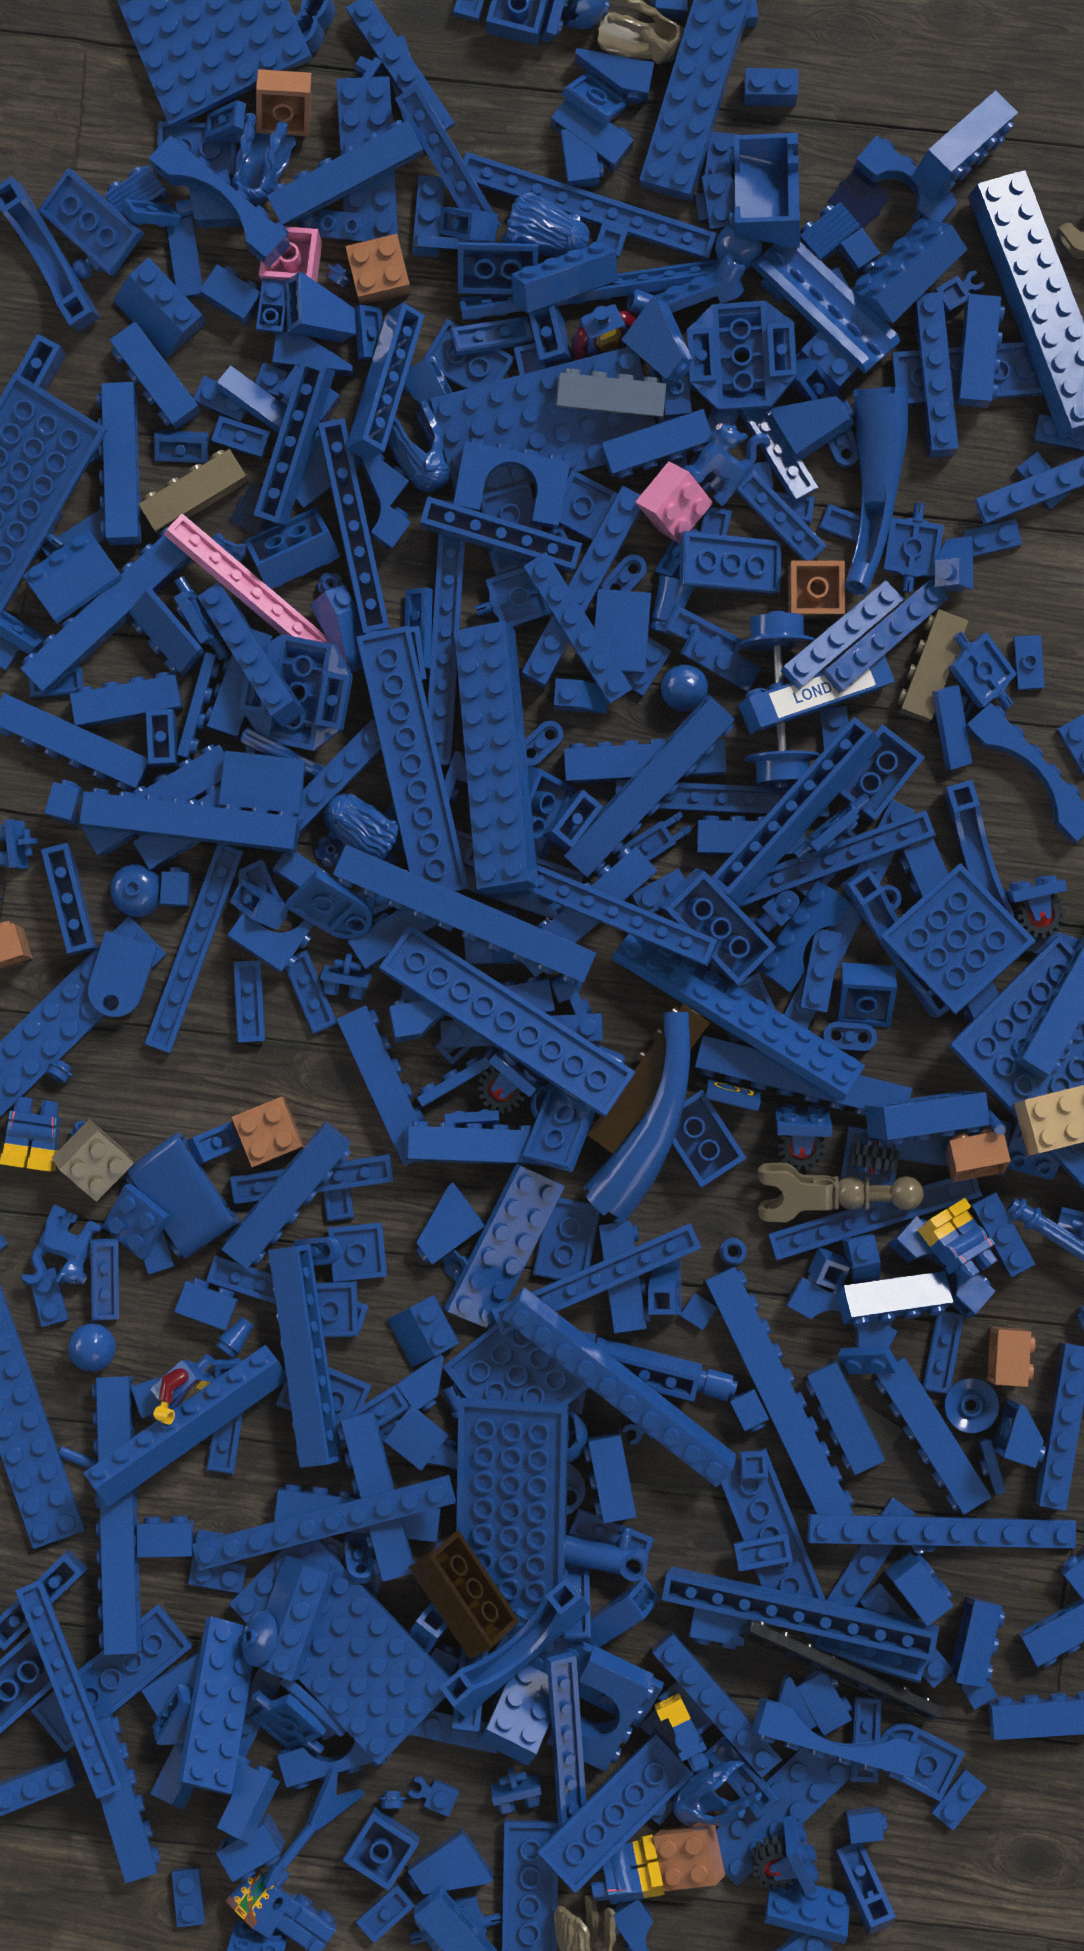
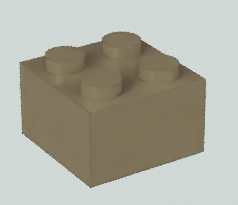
M90 1119L51 1157L58 1169L96 1202L134 1164L128 1153Z

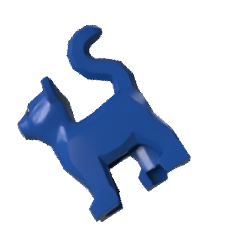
M720 423L716 426L713 440L703 448L697 462L694 465H686L683 469L690 472L706 492L714 489L716 494L713 498L723 506L733 495L737 485L745 477L747 470L754 464L757 445L759 443L767 447L771 445L770 438L766 434L760 433L752 436L746 446L747 457L739 460L732 456L729 450L747 439L748 436L746 433H740L734 424L731 426ZM714 473L709 480H704L708 474Z
M54 1204L46 1220L45 1231L38 1245L32 1251L31 1262L36 1272L34 1275H21L23 1283L35 1286L46 1277V1266L42 1256L45 1253H51L67 1259V1262L59 1270L56 1277L57 1282L60 1284L65 1282L72 1285L83 1284L87 1277L84 1273L83 1265L90 1254V1240H92L94 1234L100 1233L103 1227L89 1221L81 1233L76 1236L68 1232V1228L71 1223L77 1221L78 1216L68 1211L66 1212V1209Z

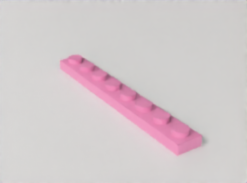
M181 514L166 530L164 535L280 634L329 643L326 635L186 516Z

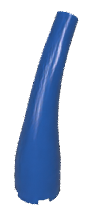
M907 386L854 390L856 439L862 479V509L857 546L845 582V588L855 595H865L869 589L879 565L893 517L908 435Z
M689 1012L664 1013V1038H666L665 1064L653 1104L645 1117L616 1149L614 1154L606 1160L584 1185L583 1189L589 1190V1194L586 1196L589 1202L604 1216L607 1212L617 1216L614 1220L615 1222H625L640 1205L659 1174L674 1140L684 1107L689 1078Z

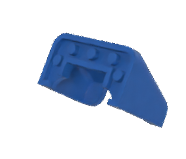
M798 133L734 135V147H729V163H734L735 212H729L730 229L735 228V234L787 248H800Z
M177 1132L136 1161L127 1170L128 1174L125 1178L128 1183L138 1188L140 1192L170 1215L164 1226L165 1231L172 1240L169 1245L177 1257L182 1255L184 1258H188L238 1225L241 1221L234 1211L232 1212L229 1207H225L228 1205L227 1202L222 1199L201 1165L196 1163L192 1152L188 1151L187 1139L183 1133Z

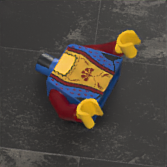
M614 304L607 307L598 306L593 313L583 316L580 319L579 329L571 339L574 360L628 347L622 341V338L637 317L624 310L618 311Z
M205 1354L198 1363L188 1360L180 1361L150 1389L158 1399V1402L161 1403L154 1410L156 1420L168 1425L172 1424L175 1417L173 1409L215 1380L211 1372L217 1366V1362L211 1356Z

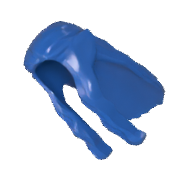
M247 113L245 115L247 120L241 137L240 149L236 156V167L232 175L231 184L233 189L242 190L249 197V202L253 206H260L269 201L267 195L271 194L270 189L278 185L279 178L289 165L291 151L296 146L294 136L286 135L289 126L285 122H278L277 128L272 134L256 133L255 124L257 118L253 113Z
M528 192L516 198L507 221V233L501 238L502 243L538 244V254L557 258L566 255L571 250H580L587 247L590 233L587 225L581 221L580 215L574 213L567 214L552 201L541 198L533 192Z
M426 401L419 402L421 411L414 412L424 436L429 442V453H425L411 442L396 417L394 418L387 443L394 458L415 487L420 491L434 492L448 484L451 479V468L444 460L441 428L429 404Z
M342 793L329 801L324 809L323 821L329 830L328 835L331 838L341 840L344 846H351L378 859L386 860L392 865L396 863V855L389 852L396 842L397 833H400L398 822L395 818L384 815L376 806L365 803L350 793Z
M741 1760L730 1761L713 1766L711 1769H705L691 1777L674 1794L672 1801L673 1813L680 1822L689 1827L697 1823L720 1827L742 1819L746 1813L745 1808L758 1803L762 1794L759 1791L736 1801H727L724 1798H720L714 1792L728 1779L735 1769L745 1764ZM713 1810L724 1813L716 1817L705 1815V1813Z

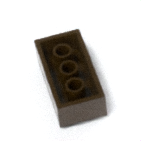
M459 1530L437 1541L408 1566L469 1659L491 1649L519 1622V1619Z

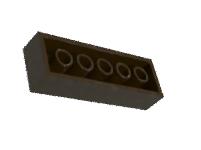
M685 1004L680 1008L675 1005L671 1012H689L691 1049L710 1022ZM660 1027L649 1040L653 1045L648 1052L643 1049L633 1063L637 1065L634 1069L635 1075L606 1118L601 1115L600 1117L596 1114L594 1115L587 1136L610 1154H614L657 1094L666 1054V1038H664V1030Z

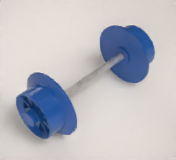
M771 611L768 614L756 615L750 618L751 638L741 641L740 647L756 651H774L775 683L783 681V674L780 672L783 668L782 650L807 647L815 638L804 635L803 615L785 613L784 611ZM784 722L777 725L778 751L745 756L746 762L756 765L757 785L775 786V789H789L810 767L809 762L816 760L820 756L819 753L812 751H786Z

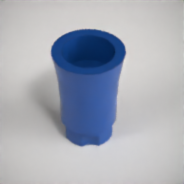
M660 575L650 629L674 636L664 630L663 627L674 605L685 609L695 587L679 586V579Z

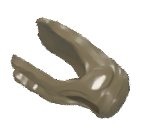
M616 0L628 7L652 16L655 23L641 22L631 16L620 15L616 12L608 13L601 21L598 29L597 40L600 47L608 54L644 61H654L659 65L676 60L684 28L662 16L656 8L647 5L642 0Z
M585 1895L587 1926L579 1917L571 1914L565 1907L558 1906L554 1910L556 1942L560 1951H592L599 1934V1914L596 1901H594V1897L591 1895ZM606 1908L604 1911L603 1951H612L616 1941L615 1911L611 1908Z

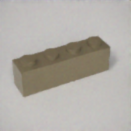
M230 449L225 452L224 450L216 452L210 457L211 460L204 465L197 464L187 471L188 474L181 479L178 477L165 484L166 488L157 493L155 491L150 492L142 498L143 502L139 503V506L158 537L181 514L190 518L249 482Z
M938 609L935 616H929L924 629L929 631L926 640H920L915 653L919 656L917 664H911L906 677L907 680H910L907 690H901L897 704L901 705L899 713L925 723H929L932 720L935 712L932 691L944 688L950 672L948 666L954 661L959 648L953 636L960 631L964 634L969 620Z

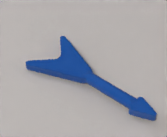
M330 1767L308 1818L307 1825L276 1865L273 1863L270 1866L263 1883L267 1889L286 1875L284 1871L315 1831L321 1829L364 1796L365 1792L361 1789L337 1795L338 1770L335 1767Z

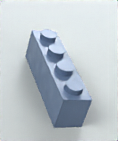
M567 368L564 370V373H559L557 376L555 407L663 417L666 384L660 383V378L644 377V381L633 380V375L618 374L617 378H607L606 372L591 371V376L580 375L581 370Z

